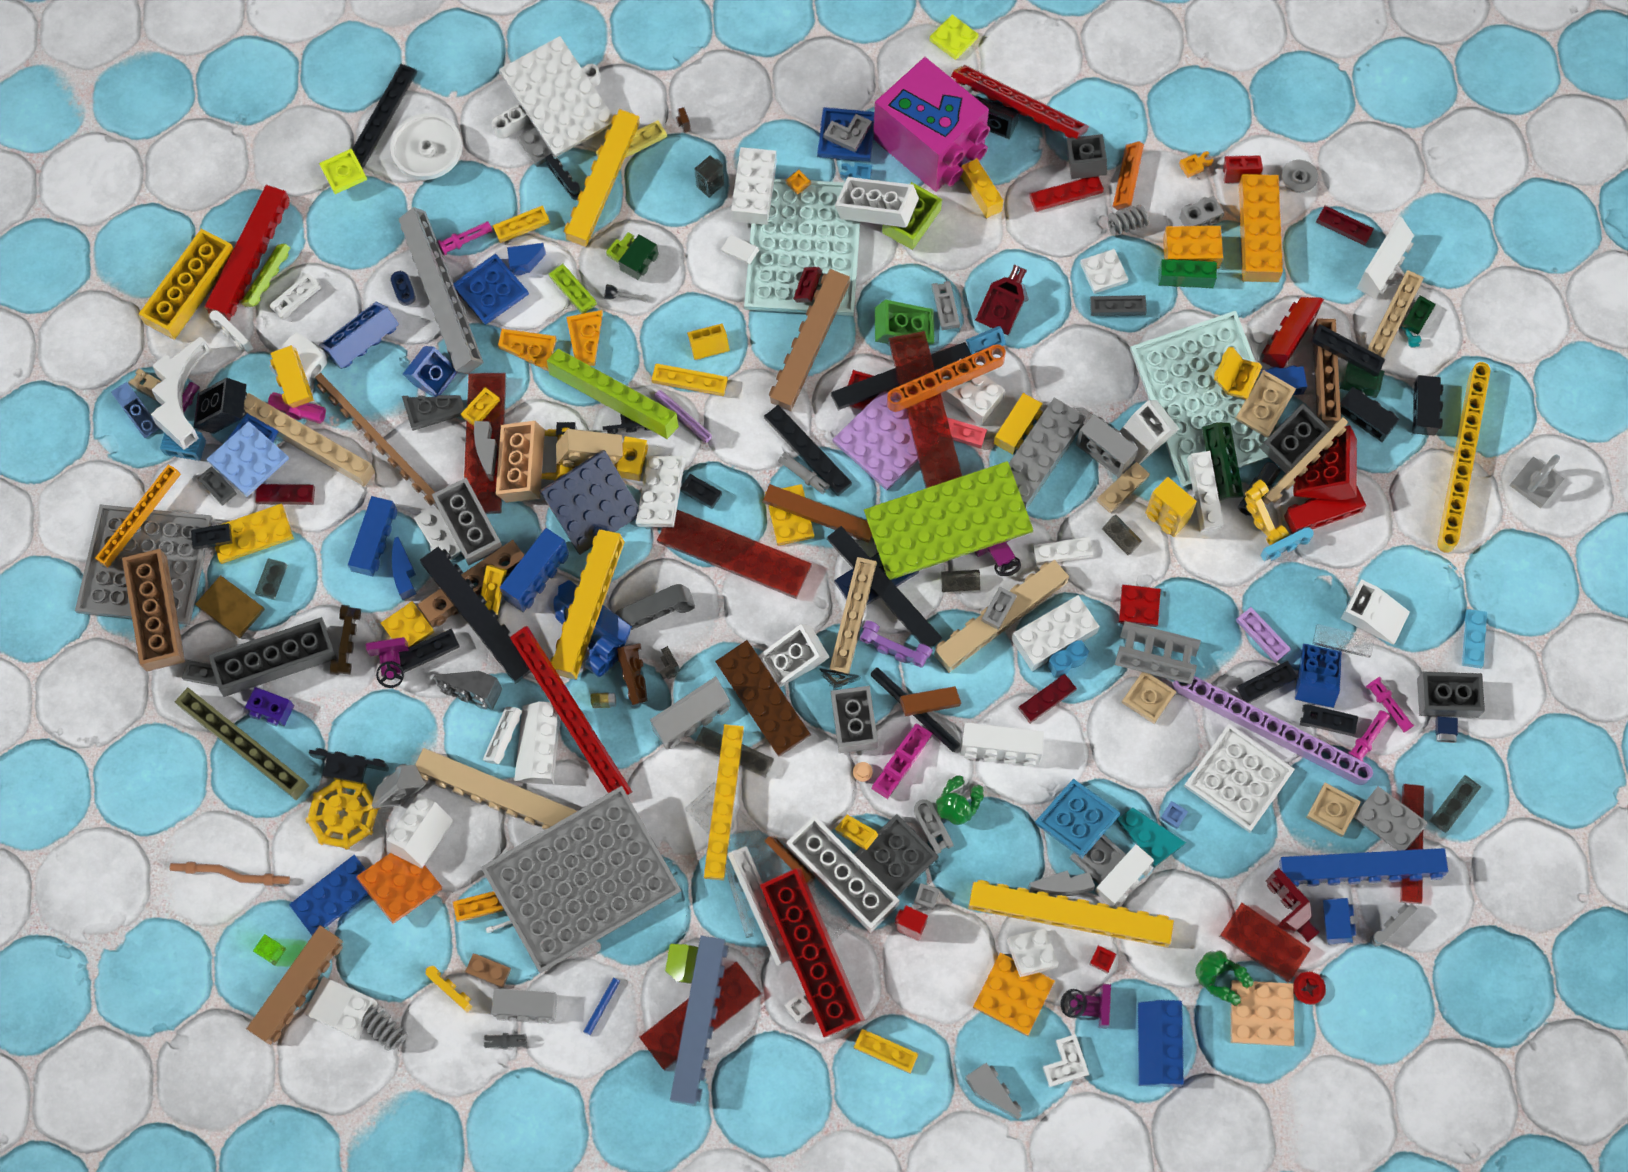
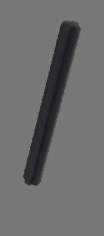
M876 667L871 672V677L899 703L900 697L907 695L879 668ZM928 713L913 715L952 752H955L960 747V743Z

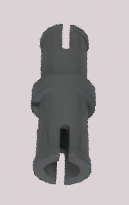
M503 1033V1035L484 1036V1040L493 1041L484 1042V1048L503 1047V1049H508V1047L527 1046V1042L518 1041L527 1040L526 1034L508 1035V1033Z

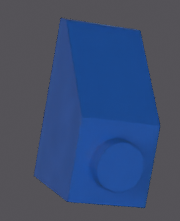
M544 243L507 247L510 271L518 276L530 273L546 255Z

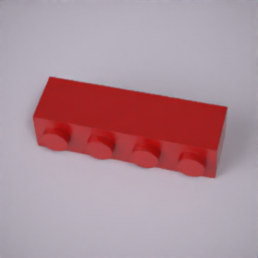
M1357 486L1356 497L1339 501L1311 498L1305 504H1294L1288 507L1284 518L1291 534H1294L1307 527L1313 530L1362 513L1367 505Z

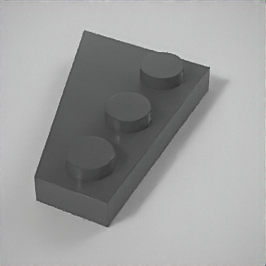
M438 395L437 397L402 396L412 431L459 417L465 410L460 395Z

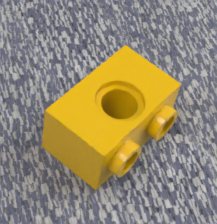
M625 436L622 442L623 456L615 464V468L621 478L640 481L648 451V443L644 439ZM629 456L635 457L631 461L626 460Z

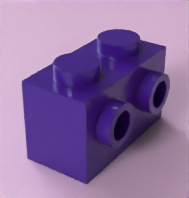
M254 687L245 709L252 718L257 720L263 718L270 725L277 727L279 724L285 727L295 705L289 699Z

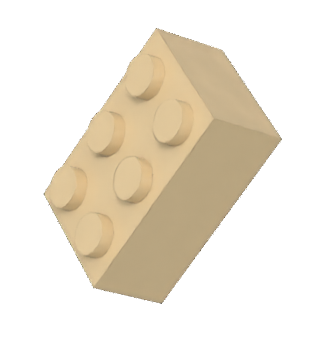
M567 429L556 443V464L563 465L564 467H577L600 451L605 450L615 465L623 456L622 435Z

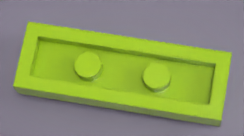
M561 264L549 273L550 279L581 314L586 313L597 305L596 300L564 264Z

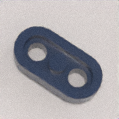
M404 271L394 272L390 281L398 302L405 306L412 304L416 296L407 273Z

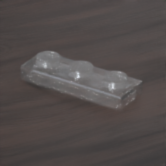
M1317 624L1313 645L1370 658L1375 638Z

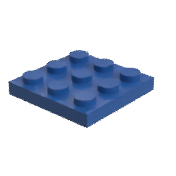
M823 107L817 157L871 162L874 112ZM855 114L872 121L871 127L856 152L824 139V133L831 121L847 128Z
M496 253L453 283L456 292L484 325H487L529 295L528 290Z

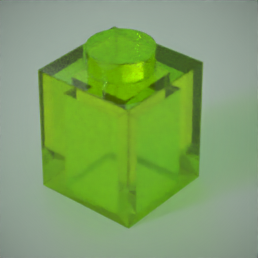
M264 934L253 952L275 966L286 951V948Z

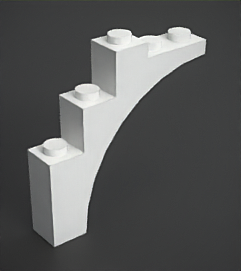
M201 336L192 341L173 358L166 354L152 365L156 375L162 382L158 383L151 390L156 400L162 406L156 408L151 413L155 424L183 450L199 439L195 429L184 416L182 395L190 372L198 361L209 352L206 341Z

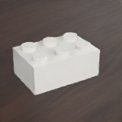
M965 369L959 370L962 373L967 372V370ZM983 374L937 395L982 426L1003 401L1005 389ZM945 376L943 379H944V380H949V379H951V378Z

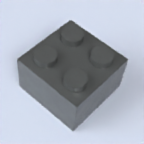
M1103 134L1082 136L1077 139L1067 138V155L1071 179L1107 175V157Z

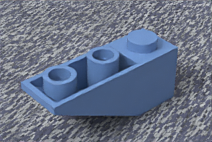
M127 382L111 391L144 438L160 429Z

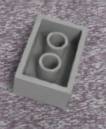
M1095 414L1080 429L1076 442L1079 448L1118 478L1133 465L1139 449L1133 441L1124 438L1119 430L1111 428L1103 418L1097 417Z
M870 686L831 691L838 752L847 753L877 749L878 738Z

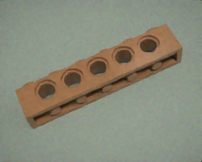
M511 540L461 575L465 580L469 579L472 583H478V586L473 591L479 595L482 591L487 565L506 569V580L524 557V554L514 540ZM504 561H510L508 566H501ZM441 589L417 604L433 628L444 624L447 618L459 613ZM441 604H446L444 609H438Z

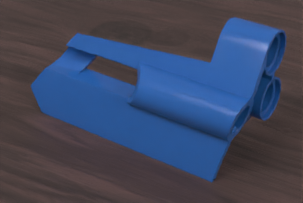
M570 580L558 586V595L554 597L553 602L555 618L562 625L567 620L565 609L566 607L569 609L570 604L573 603L575 598L574 592L576 587H578ZM602 605L588 645L590 654L584 664V667L598 677L603 676L618 661L617 648L625 646L632 628L630 624L604 605Z

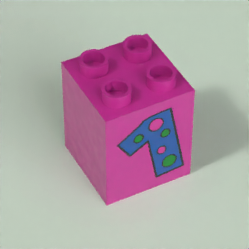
M924 57L875 101L874 141L936 192L945 183L948 186H953L963 174L962 165L974 159L980 161L986 154L988 147L985 145V138L990 131V127L987 126L989 108L928 58Z

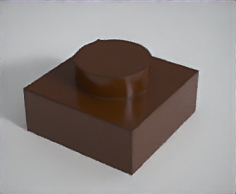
M685 107L679 108L678 116L676 117L678 127L682 126L684 133L691 131L690 121Z

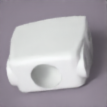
M296 332L284 342L280 349L290 345L297 349L310 387L316 379L315 377L327 365L329 355L309 339ZM270 364L269 367L271 371L276 376H278L277 371L274 370L272 365Z

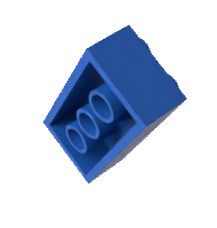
M547 528L544 529L500 586L505 601L522 612L533 605L536 595L543 592L549 578L552 579L556 575L559 565L564 564L568 559L569 552L563 538Z

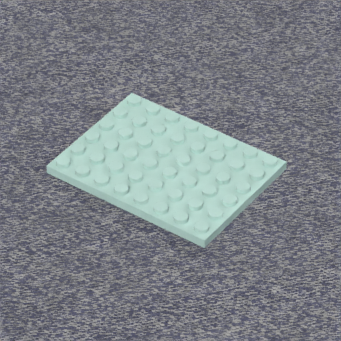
M774 179L768 225L751 223L750 244L757 246L759 251L751 264H748L744 310L806 313L810 305L813 306L815 300L797 303L793 298L804 267H819L822 270V274L816 290H820L822 286L821 279L824 273H828L829 269L850 276V285L836 315L854 316L860 222L841 219L835 207L845 182L811 181V185L797 195L786 184V179Z
M1236 311L1130 347L1149 400H1157L1179 428L1165 444L1182 487L1192 484L1187 458L1193 453L1206 452L1202 432L1203 426L1216 422L1231 424L1239 468L1269 458L1259 448L1267 438L1235 420L1246 399L1227 395L1214 380L1215 371L1219 367L1222 356L1229 346L1233 347L1244 360L1255 362ZM1279 422L1276 423L1271 434L1280 426Z

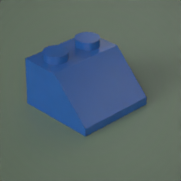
M423 346L403 372V375L417 388L432 397H437L444 392L458 372L454 369L452 363L435 347Z

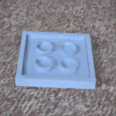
M248 421L211 454L207 461L248 497L289 458Z

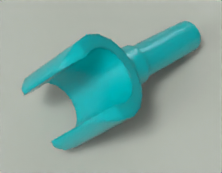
M1401 326L1408 337V345L1410 347L1420 346L1419 343L1422 341L1420 335L1413 336L1408 329Z

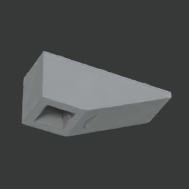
M985 1063L965 1077L966 1082L976 1097L1017 1120L1021 1118V1107L1016 1101L1012 1102L1008 1096L1010 1094L1009 1089L1004 1083L1000 1084L996 1078L999 1075L992 1065L988 1066Z

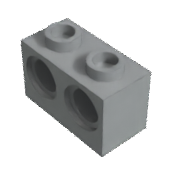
M1213 195L1209 198L1204 197L1193 205L1188 204L1184 206L1179 219L1184 226H1212L1222 221L1224 211Z

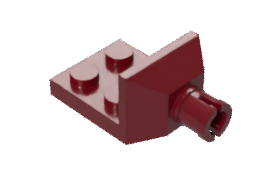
M1014 264L1008 277H1003L991 283L975 321L992 329L1000 326L1003 334L1009 336L1023 303L1029 299L1025 285L1022 284L1027 270Z
M1277 868L1267 878V887L1272 893H1277L1281 898L1282 904L1287 909H1291L1292 912L1276 928L1289 933L1297 931L1308 943L1320 933L1309 921L1312 917L1310 901L1282 870Z

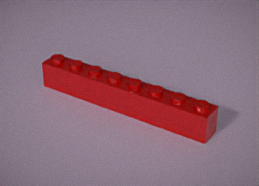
M265 185L205 305L209 314L215 310L219 311L228 321L235 315L237 305L243 299L245 289L251 283L252 275L255 269H258L260 259L266 253L267 245L270 239L274 237L275 229L281 223L285 209L289 207L290 199L285 190Z

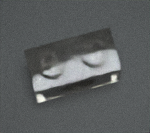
M711 155L694 168L696 186L708 198L724 185L723 165Z

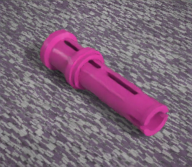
M486 221L458 235L451 234V237L443 241L438 240L437 243L445 256L447 252L456 248L461 249L463 244L492 232V228L489 222Z
M1381 677L1376 678L1366 688L1372 691L1377 698L1376 701L1384 705L1403 730V733H1405L1414 725L1391 697L1392 692L1387 690L1381 682Z
M1380 710L1362 738L1355 741L1356 745L1347 754L1363 761L1366 753L1372 750L1371 744L1390 719V715Z

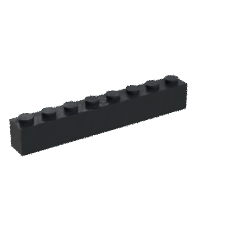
M439 546L420 559V563L516 684L531 673V670L510 639L509 634L511 632L505 624H499L497 621L499 617L493 609L488 610L485 606L487 602L481 594L477 595L473 591L475 586L472 582L462 577L463 571L457 564L453 565L449 560L451 556L446 549L441 550Z

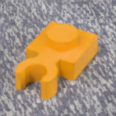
M1208 151L1203 152L1200 157H1197L1195 153L1180 160L1179 165L1187 178L1203 172L1204 166L1209 167L1213 164V159H1205L1209 155Z

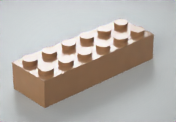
M156 549L122 558L140 665L148 672L184 663L185 658L167 556L161 549Z

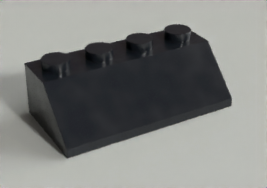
M974 96L989 108L987 126L990 127L989 132L1010 139L1018 123L1019 113L1013 109L1002 107L995 102L984 100L980 96Z

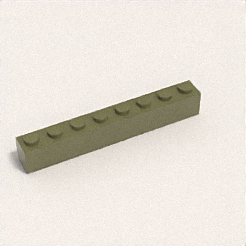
M187 687L175 700V703L183 711L294 800L297 801L309 787L304 779L190 688Z

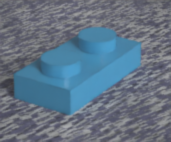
M1000 326L966 339L971 354L993 345H1006Z

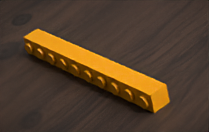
M169 464L166 466L95 557L100 564L107 568L112 564L181 474L177 469Z

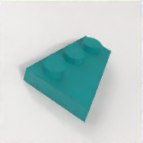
M1131 808L1117 819L1119 825L1132 841L1154 859L1152 863L1154 868L1186 844L1185 841L1135 808Z

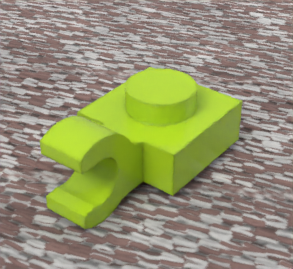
M628 232L622 241L616 239L606 251V255L619 263L620 258L635 240V236Z

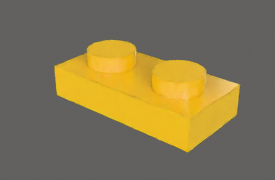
M485 387L461 413V416L474 426V421H482L500 402V398Z
M848 814L835 828L839 835L865 850L868 849L878 836L874 829Z

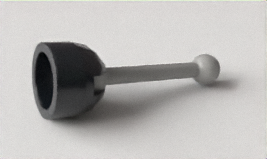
M606 284L604 299H614L619 295L642 299L644 302L649 300V296L646 294L641 296L618 292L615 286Z

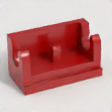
M1261 155L1225 156L1224 183H1240L1242 174L1262 175Z

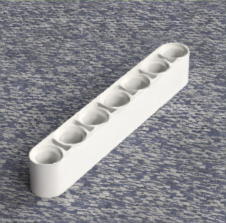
M594 64L582 67L592 85L596 87L600 83L598 67ZM520 103L492 120L493 129L498 138H506L532 123Z

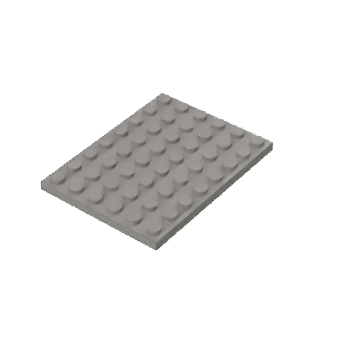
M622 786L481 867L539 973L546 971L682 891Z

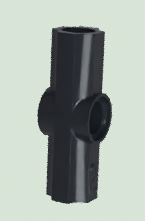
M1267 462L1258 477L1254 478L1247 491L1258 480H1262L1270 491L1273 482L1281 472L1279 467L1274 463ZM1243 498L1237 508L1244 515L1252 516Z

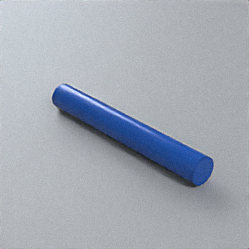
M613 977L583 1031L585 1034L591 1035L620 980Z

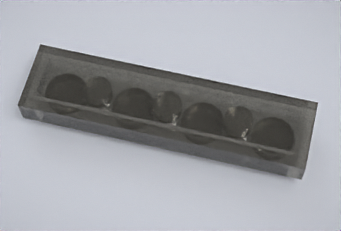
M703 727L695 742V746L720 757L723 735ZM742 744L739 766L766 778L774 758Z

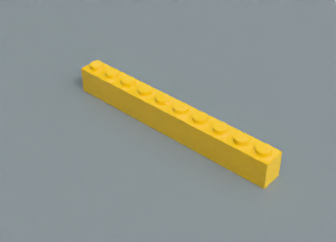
M984 880L973 882L968 907L970 910L1166 948L1171 944L1174 920H1170L1166 915H1157L1155 917L1150 916L1145 911L1134 913L1129 912V909L1124 907L1113 909L1104 903L1092 905L1089 904V901L1083 899L1072 901L1069 900V897L1058 895L1056 898L1041 891L1035 894L1030 893L1026 888H1017L1015 890L1009 889V886L1005 884L989 885V882Z

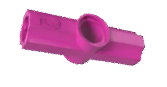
M275 392L270 394L268 398L269 405L286 413V415L293 419L301 420L303 418L319 424L325 419V407L306 403L292 408L284 403L282 394Z

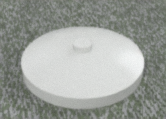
M420 114L407 119L395 130L390 142V152L396 167L403 174L418 180H430L445 175L457 164L462 153V139L457 127L449 119L437 114Z

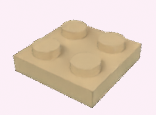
M1142 672L1121 703L1155 724L1176 691L1151 674Z
M1325 782L1306 818L1343 837L1361 801Z

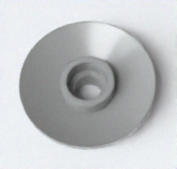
M1293 160L1283 168L1282 180L1289 189L1295 192H1306L1316 185L1318 172L1308 161Z

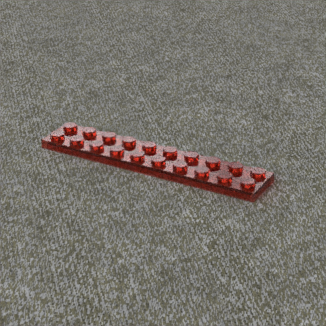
M925 331L888 339L899 386L935 371ZM932 384L925 385L927 387H933ZM915 391L908 392L911 395L917 394ZM941 393L905 408L925 489L962 477Z

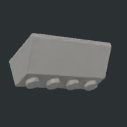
M715 676L650 719L652 729L665 749L668 747L673 748L680 743V739L693 735L701 725L706 726L711 723L716 715L726 713L731 706L730 700Z

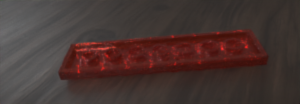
M469 373L467 406L485 387L500 398V402L482 420L490 422L492 427L491 439H495L498 446L494 481L488 479L479 459L475 445L474 426L468 421L466 422L464 478H467L486 514L502 513V499L496 495L501 425L505 424L506 373Z
M678 509L676 511L674 527H663L657 539L659 544L797 599L812 567V564Z

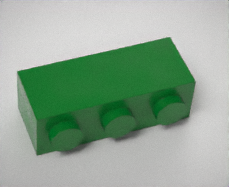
M1161 259L1158 286L1214 288L1217 279V262Z

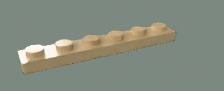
M1409 270L1406 271L1368 347L1369 351L1383 358L1385 357L1424 277Z
M1344 417L1338 420L1298 464L1287 472L1262 498V501L1266 505L1270 502H1277L1282 497L1281 491L1284 488L1288 490L1295 483L1293 479L1297 475L1301 477L1308 470L1306 466L1310 462L1313 464L1321 456L1319 452L1322 449L1326 451L1334 443L1332 439L1335 436L1340 437L1346 431L1345 426L1348 424V421Z
M857 557L829 668L832 671L845 674L850 673L877 564L876 561Z

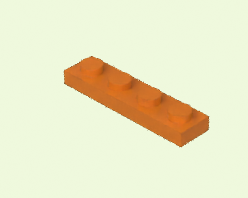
M1141 141L1125 146L1113 207L1116 210L1132 205L1144 144Z

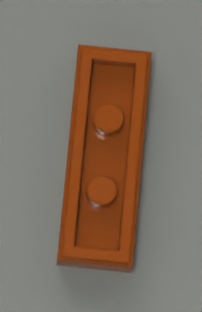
M956 686L904 695L899 699L905 716L954 708L961 705Z
M769 836L765 842L792 870L795 868L801 869L807 884H811L815 877L775 836Z

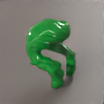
M961 775L949 779L946 787L943 789V793L936 800L938 815L955 825H961L970 821L984 798V790L980 784L974 785L971 790V807L964 796L955 792L950 793L965 783Z
M1221 950L1207 952L1196 966L1195 973L1199 984L1204 986L1211 995L1234 1006H1238L1241 1002V997L1226 986H1215L1216 977L1224 971L1233 970L1234 975L1242 983V986L1247 989L1253 986V979L1246 972L1247 969L1227 959L1225 952Z

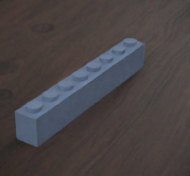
M700 936L670 1096L672 1103L696 1107V1103L701 1101L702 1089H699L700 1081H704L706 1075V1068H703L704 1060L709 1058L710 1048L707 1047L708 1039L712 1040L714 1027L710 1026L712 1019H716L717 1006H714L715 999L720 997L721 986H718L719 978H723L725 971L722 961L723 958H727L729 948L726 945L725 939Z

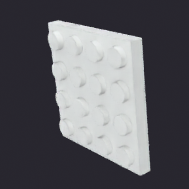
M1228 724L1187 780L1184 787L1250 833L1295 769Z

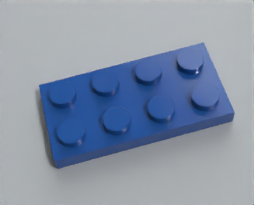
M355 854L289 904L312 936L319 926L326 928L369 895L357 880V876L366 869Z

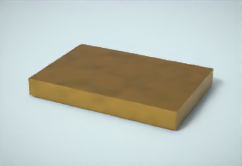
M221 575L195 604L238 638L242 637L265 610L263 606Z

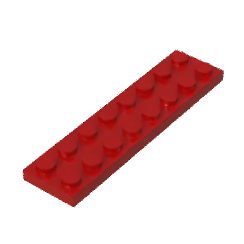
M967 65L953 70L951 75L958 84H966L971 87V90L978 93L982 92L986 94L987 98L1002 102L1003 106L1018 110L1017 112L1021 115L1033 117V120L1037 123L1049 125V128L1053 131L1065 133V136L1068 138L1077 139L1086 133L1089 127Z

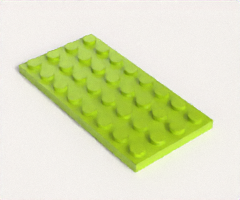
M1008 461L864 509L885 574L890 580L1034 531Z

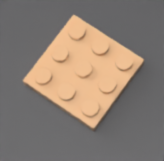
M1231 980L1230 990L1235 991L1241 997V1002L1238 1006L1231 1004V1043L1293 1047V983L1254 981L1253 986L1247 989L1242 986L1239 980Z

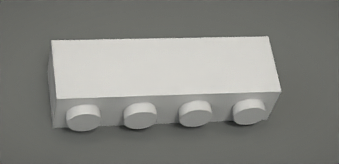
M1210 451L1193 453L1187 458L1194 499L1197 501L1196 510L1200 532L1220 529L1224 524Z

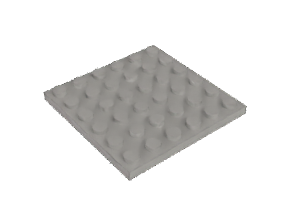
M100 504L75 612L132 619L122 558L161 549L167 556L178 624L190 625L206 548L193 549L191 529L211 526L213 517L211 515L153 510L107 568L100 564L95 557L134 508Z

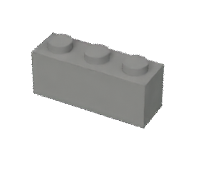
M494 989L491 1014L497 1016V1020L507 1021L509 1017L517 1018V1021L529 1022V1019H537L539 1023H549L550 1020H555L557 994L555 992Z

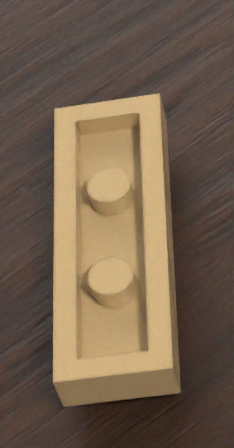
M1135 462L1097 498V502L1111 513L1150 476V473L1139 463Z

